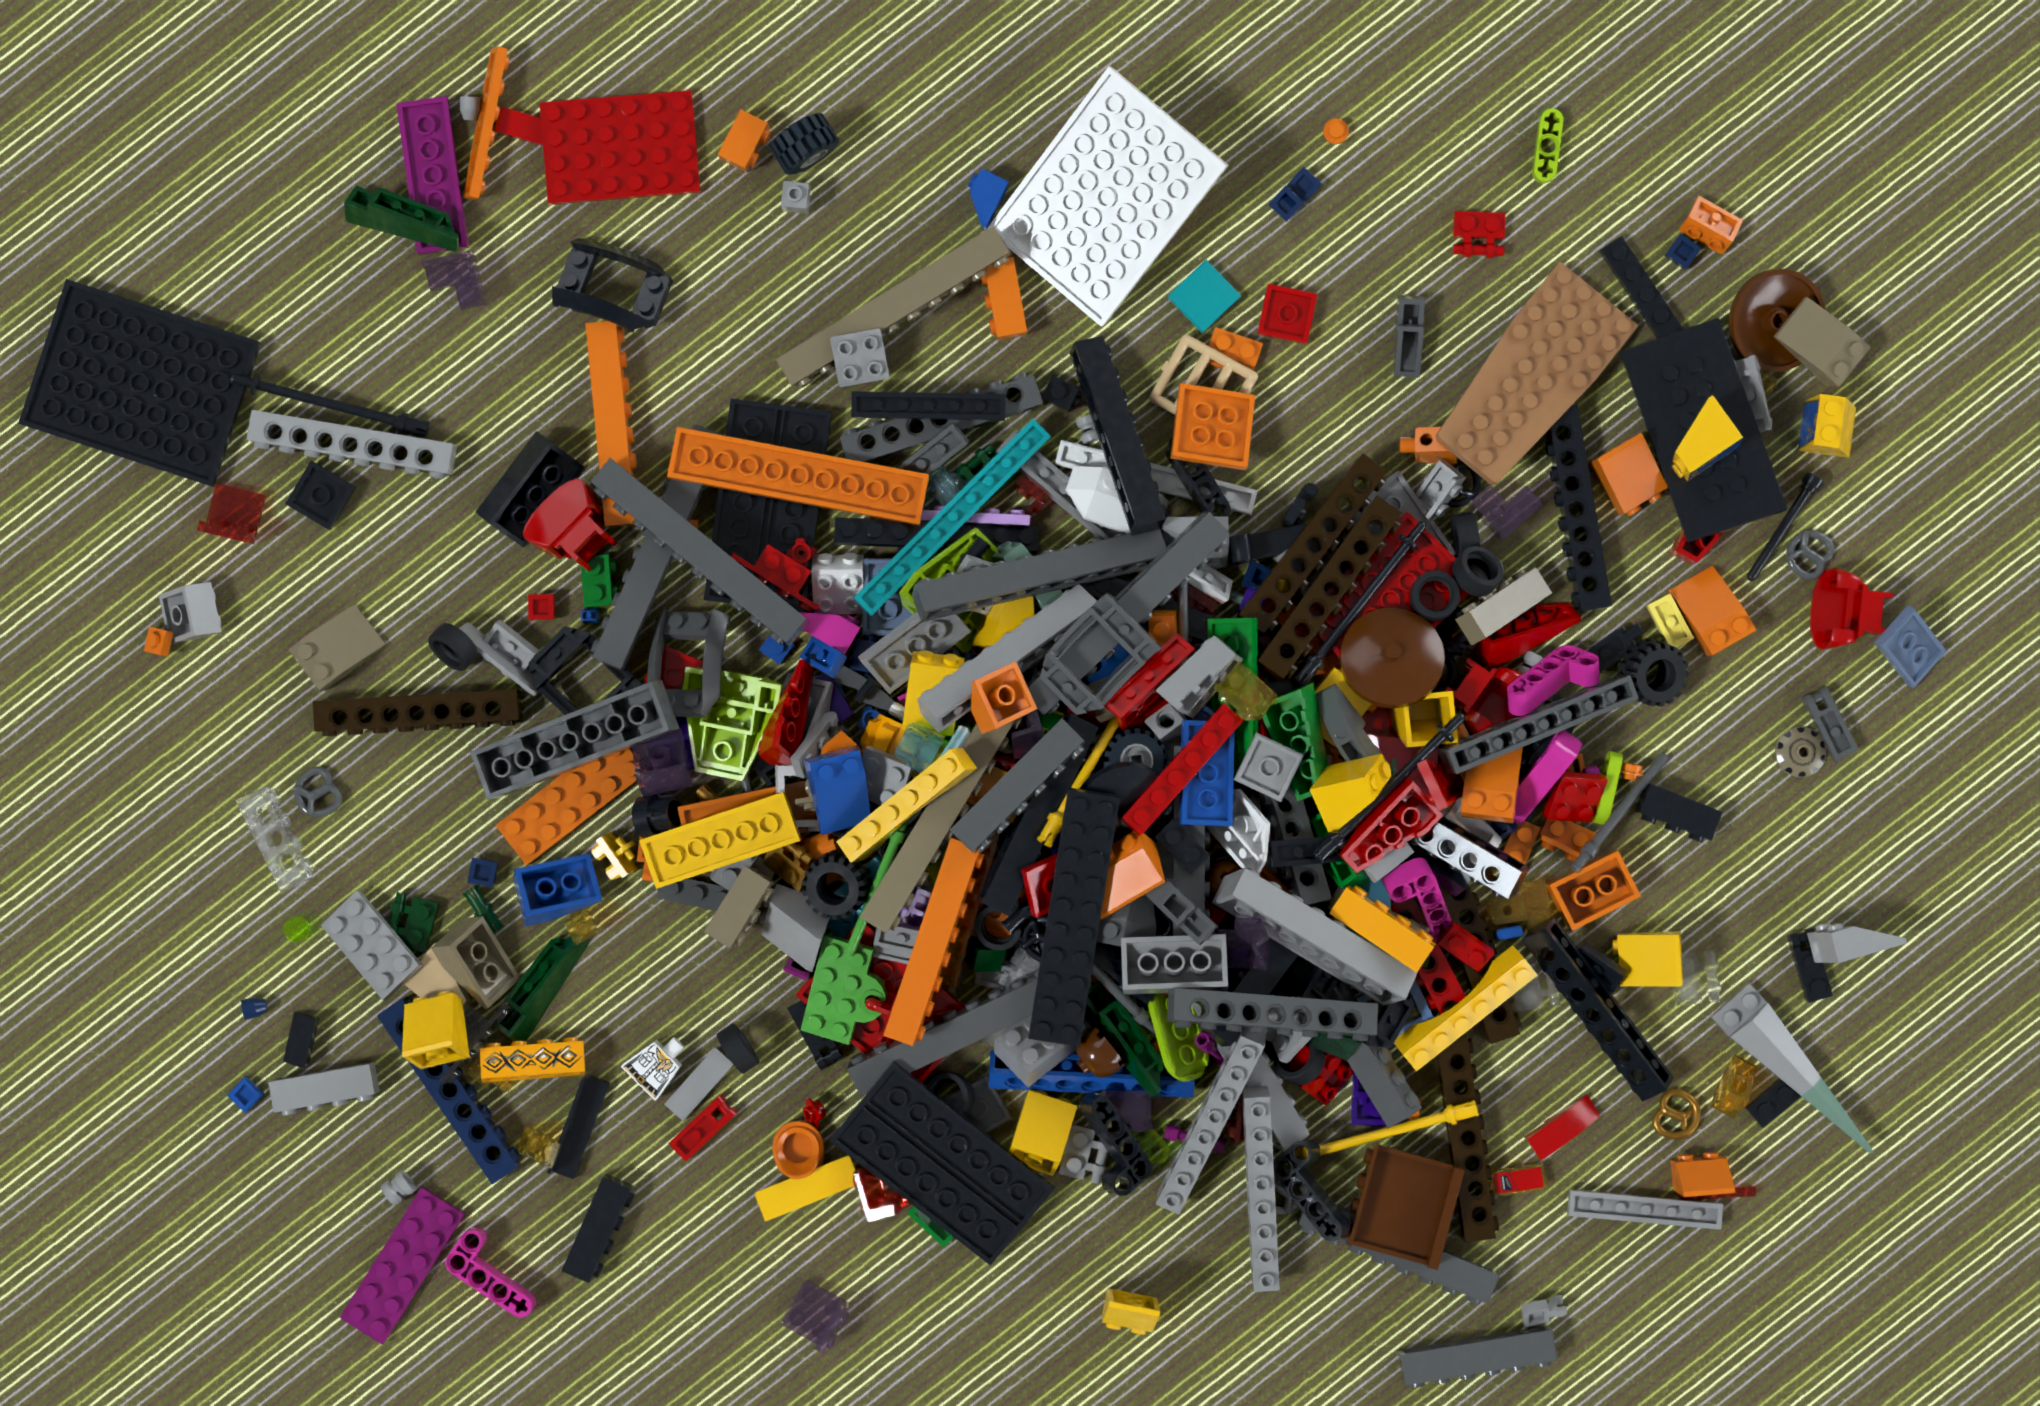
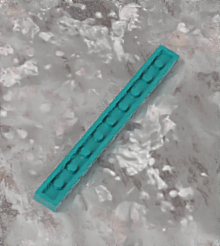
M1032 419L853 599L872 616L1051 436Z

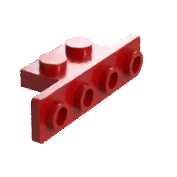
M767 544L755 565H752L735 553L731 554V557L748 570L749 568L757 573L755 577L768 586L771 582L778 586L776 592L788 599L791 596L799 599L798 605L810 613L813 609L816 611L821 609L819 605L799 594L812 571Z

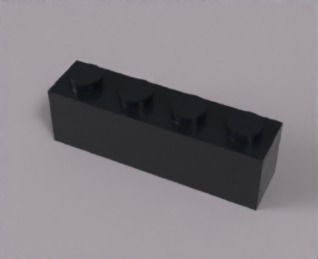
M605 1174L602 1177L561 1270L562 1272L587 1283H590L594 1277L599 1278L604 1264L600 1263L604 1254L609 1255L614 1241L611 1240L614 1230L619 1232L625 1217L621 1216L624 1207L629 1208L635 1194L631 1193L634 1185L609 1174Z

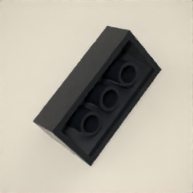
M536 431L475 513L524 548L528 541L524 539L523 531L530 516L557 488L568 481L574 480L584 466Z

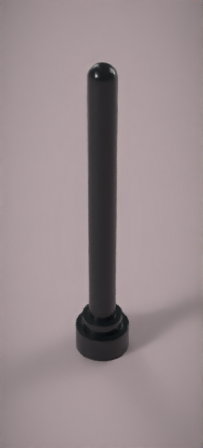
M1809 472L1805 474L1801 480L1803 483L1801 485L1802 490L1747 574L1749 581L1757 579L1810 495L1820 491L1824 484L1823 480Z

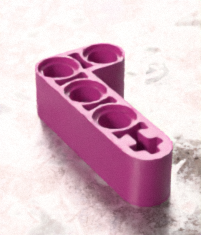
M1563 645L1556 648L1509 684L1507 687L1509 712L1516 716L1526 715L1569 682L1584 687L1597 685L1600 682L1599 657L1571 645Z
M1563 730L1554 735L1544 753L1519 782L1514 821L1520 825L1578 755L1583 742L1568 731Z
M1414 858L1396 866L1382 877V883L1392 901L1403 902L1416 897L1430 932L1436 940L1452 923L1436 877L1426 859Z
M473 1226L461 1235L445 1261L447 1270L516 1317L527 1316L536 1305L535 1296L532 1292L477 1256L487 1241V1235L480 1227ZM469 1234H475L479 1238L477 1246H473L468 1242ZM455 1255H460L464 1258L465 1265L463 1267L455 1265L453 1261ZM475 1270H483L486 1274V1280H477ZM496 1284L505 1285L507 1295L498 1294ZM515 1292L516 1295L509 1301L508 1299ZM522 1299L527 1301L523 1309L519 1307Z

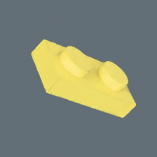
M1667 594L1646 605L1665 643L1677 648L1694 639L1671 594Z

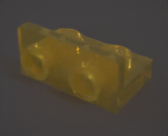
M1236 663L1224 682L1216 683L1213 687L1219 693L1218 697L1225 703L1234 706L1237 709V715L1247 721L1261 720L1278 696L1243 663Z

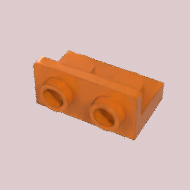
M1698 196L1687 218L1680 226L1679 231L1711 250L1724 254L1734 241L1743 220Z
M1545 819L1536 839L1542 841L1541 847L1555 852L1556 849L1565 852L1564 858L1574 862L1580 855V849L1587 841L1590 842L1596 833L1572 821Z

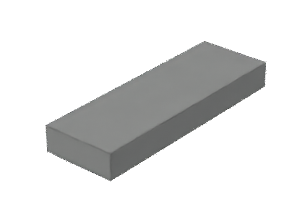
M715 1047L664 1105L684 1121L734 1064L721 1050Z

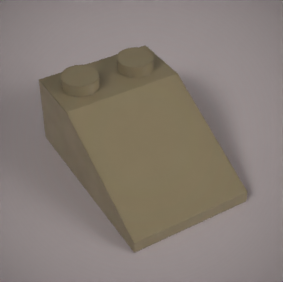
M1804 297L1774 335V338L1824 385L1840 387L1870 349V346L1852 329L1808 297Z
M354 604L306 635L288 650L318 690L326 691L383 648L386 643L357 605Z
M483 916L464 918L431 948L442 967L485 1009H488L520 979V976Z

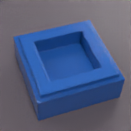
M1514 924L1494 929L1493 935L1494 939L1499 941L1522 936L1523 931L1520 925Z
M246 1076L227 1096L246 1113L265 1093Z

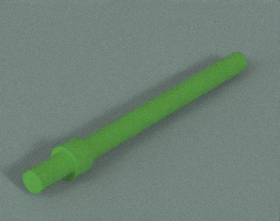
M910 818L889 837L890 842L860 915L890 868L900 843L903 844L907 835L905 830ZM860 915L844 952L849 956L855 955L868 923L860 918Z

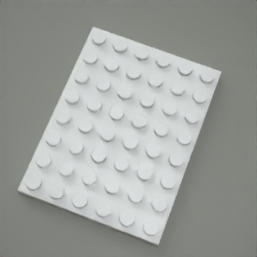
M1110 66L1102 74L987 229L994 226L1009 249L1102 327L1111 318L1229 165Z

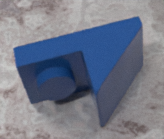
M812 636L799 658L805 660L829 677L835 678L847 656Z

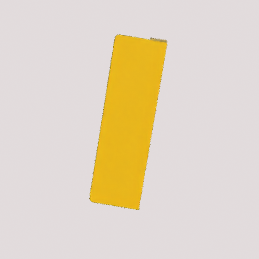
M847 1155L817 1167L806 1178H789L759 1190L755 1193V1197L766 1222L861 1184L862 1179L859 1172L855 1170L851 1157Z

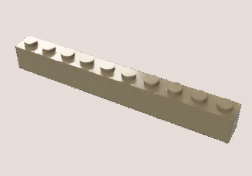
M992 226L783 354L776 361L791 386L797 387L799 385L800 388H803L813 381L812 377L816 374L821 373L824 375L835 368L830 341L832 336L880 328L881 334L886 333V335H889L900 328L898 324L906 319L910 322L921 315L920 311L927 306L931 309L943 302L942 297L949 293L955 295L965 288L963 284L970 280L976 282L987 275L986 270L993 266L996 269L1003 266L1009 261L1008 257L1012 254L997 229Z
M1023 716L981 734L978 725H975L963 748L978 769L926 806L860 915V918L885 933L889 929L895 931L902 919L898 916L902 907L908 909L916 896L912 894L916 884L922 886L929 874L925 869L930 862L936 863L942 853L939 846L943 840H950L953 835L950 829L953 827L954 821L957 817L961 819L969 808V805L965 803L970 795L976 797L983 785L979 781L984 772L989 775L997 762L993 759L997 750L1003 752L1010 740L1006 735L1011 728L1017 729Z

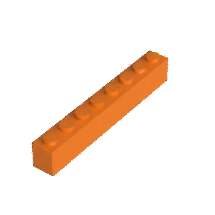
M609 321L585 323L599 470L611 458L634 477L633 468H637L636 454L631 453V443L635 442L634 430L629 428L628 418H632L631 403L626 401V393L630 392L628 377H624L623 367H627L626 352H622L621 342H625L624 328ZM610 498L602 499L605 527L634 526L632 523L633 517L628 513L625 516L621 515L612 507L615 503Z
M950 838L883 1035L914 1046L917 1041L921 1042L926 1031V1027L922 1026L926 1016L930 1017L935 1004V1002L931 1001L934 991H939L943 978L939 977L941 969L948 966L951 957L948 949L951 942H956L960 928L956 927L959 917L964 918L968 907L965 899L967 893L972 894L977 880L973 878L976 868H981L985 854L980 853L978 850L972 853L958 838Z

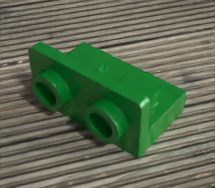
M609 553L595 555L587 562L593 568L590 572L581 565L584 608L613 606V598L616 592L619 591L618 584H614L613 574H617L616 559H612V555Z

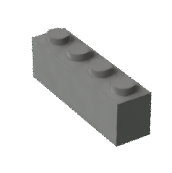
M375 1062L297 1075L268 1082L273 1112L282 1111V1116L298 1113L297 1108L307 1107V1111L323 1108L322 1104L332 1102L333 1106L348 1104L347 1099L357 1098L358 1102L373 1099V1094L380 1092Z

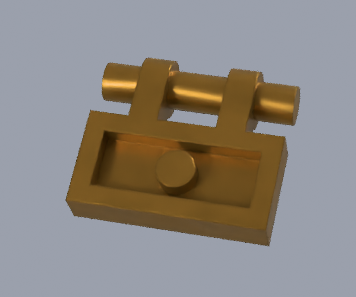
M795 842L768 851L763 864L795 890L801 892L806 888V886L802 885V880L806 877L804 874L815 861V857L809 854V849L803 845L799 846Z

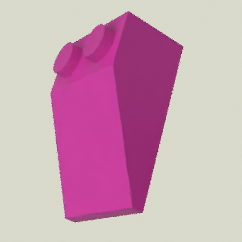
M799 612L809 622L803 629L805 632L847 656L855 645V639H858L862 633V629L858 627L861 622L848 614H845L843 618L833 614Z

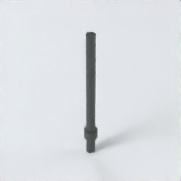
M1661 752L1592 840L1590 842L1587 841L1580 849V855L1570 866L1573 871L1579 873L1587 861L1593 859L1599 852L1598 847L1667 762L1669 757L1665 753Z
M1093 961L1091 974L1132 1014V1019L1138 1025H1143L1156 1037L1152 1020L1149 1018L1150 1014L1143 1007H1139L1127 994H1123V990Z

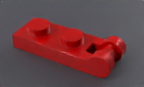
M722 1094L714 1099L668 1143L685 1162L738 1113L734 1107L731 1108L725 1102L726 1098ZM716 1108L724 1115L719 1120L712 1114Z

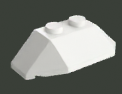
M1073 466L1065 491L1071 497L1083 519L1121 533L1131 534L1109 469L1104 467ZM1159 493L1160 503L1164 504L1165 508H1167L1168 500Z
M1233 789V826L1206 827L1242 869L1251 868L1260 873L1268 857L1270 822L1241 789Z

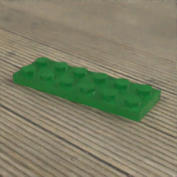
M1257 618L1207 619L1208 639L1216 636L1244 659L1208 701L1215 710L1225 703L1243 720L1236 728L1234 735V774H1236L1256 732L1258 733Z

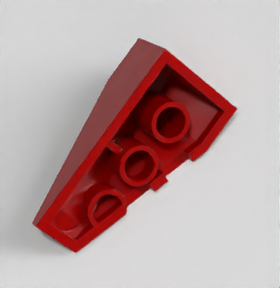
M1569 602L1538 604L1536 608L1528 609L1487 638L1475 644V651L1487 668L1506 663L1581 622V617Z
M799 660L763 731L762 740L759 742V756L769 765H792L790 757L802 742L815 670L805 660Z
M1406 778L1359 824L1339 855L1357 873L1381 860L1386 853L1395 848L1400 849L1404 847V843L1425 835L1444 815L1438 811L1436 806L1431 804L1429 798L1414 781Z

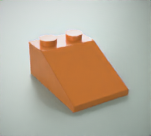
M1713 565L1668 590L1706 657L1715 655L1756 631L1744 607Z
M1523 747L1466 770L1461 804V816L1463 818L1514 824Z

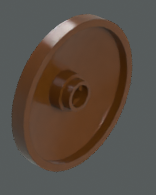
M1770 269L1756 274L1740 288L1730 308L1729 333L1733 346L1742 359L1755 355L1761 370L1772 372L1790 370L1802 364L1774 338V335L1804 297H1808L1825 310L1822 295L1809 278L1793 270Z
M1400 608L1374 610L1357 619L1345 634L1340 651V666L1349 687L1363 700L1384 708H1403L1416 704L1426 698L1437 686L1445 661L1442 641L1433 626L1416 613Z

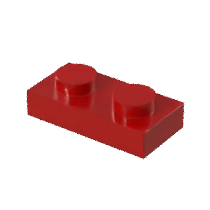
M1452 922L1437 939L1439 946L1477 972L1494 955V949L1455 922Z

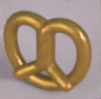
M1671 1088L1665 1091L1660 1098V1108L1655 1112L1652 1119L1655 1131L1665 1138L1674 1140L1690 1136L1700 1122L1701 1109L1699 1103L1690 1093L1682 1089ZM1672 1096L1681 1097L1691 1107L1682 1112L1668 1106V1099ZM1691 1115H1693L1692 1121L1688 1126L1687 1120ZM1662 1116L1680 1121L1681 1131L1673 1132L1663 1128L1660 1124Z

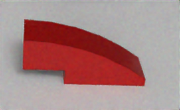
M1585 1094L1545 1120L1544 1124L1524 1136L1537 1158L1542 1161L1580 1134L1601 1115L1588 1095Z

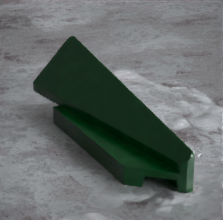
M356 185L344 202L345 218L348 223L455 252L459 249V236L455 233L451 218L446 212L380 187L373 194Z
M576 933L575 937L566 939L560 937L551 939L504 1001L510 1007L493 1025L514 1041H527L590 941L580 933Z
M1097 981L1088 991L1084 1018L1091 1026L1099 1030L1098 1035L1101 1038L1105 1037L1121 1057V1062L1125 1064L1127 1070L1150 1097L1157 1095L1161 1092L1159 1085L1164 1065L1162 1058L1124 1006L1118 1000L1111 1002L1103 985Z

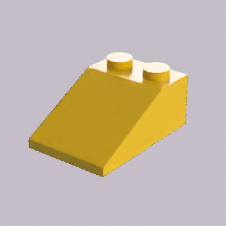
M1107 1288L1101 1317L1102 1323H1106L1107 1328L1121 1330V1326L1131 1328V1332L1146 1335V1331L1153 1332L1160 1317V1307L1156 1297Z

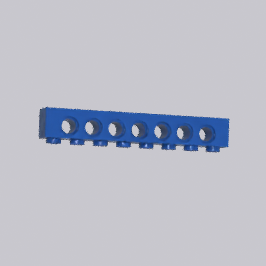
M990 1050L989 1088L1149 1096L1125 1066L1109 1077L1100 1078L1094 1076L1091 1072L1085 1074L1076 1063L1080 1060L1077 1054H1070L1028 1088L994 1051ZM1163 1065L1159 1085L1161 1092L1155 1096L1193 1098L1195 1080L1189 1082L1179 1081L1171 1076Z

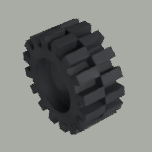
M1457 606L1452 614L1445 618L1435 630L1442 641L1444 651L1452 655L1462 656L1463 653L1467 654L1470 652L1469 647L1474 649L1476 645L1471 646L1462 630L1452 640V632L1458 624L1455 619L1464 614L1461 610L1463 608Z

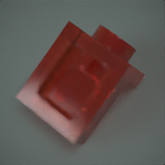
M1022 475L1016 482V485L1019 487L1017 492L1026 500L1034 499L1026 513L1031 515L1034 511L1038 514L1046 504V501L1043 500L1046 494Z

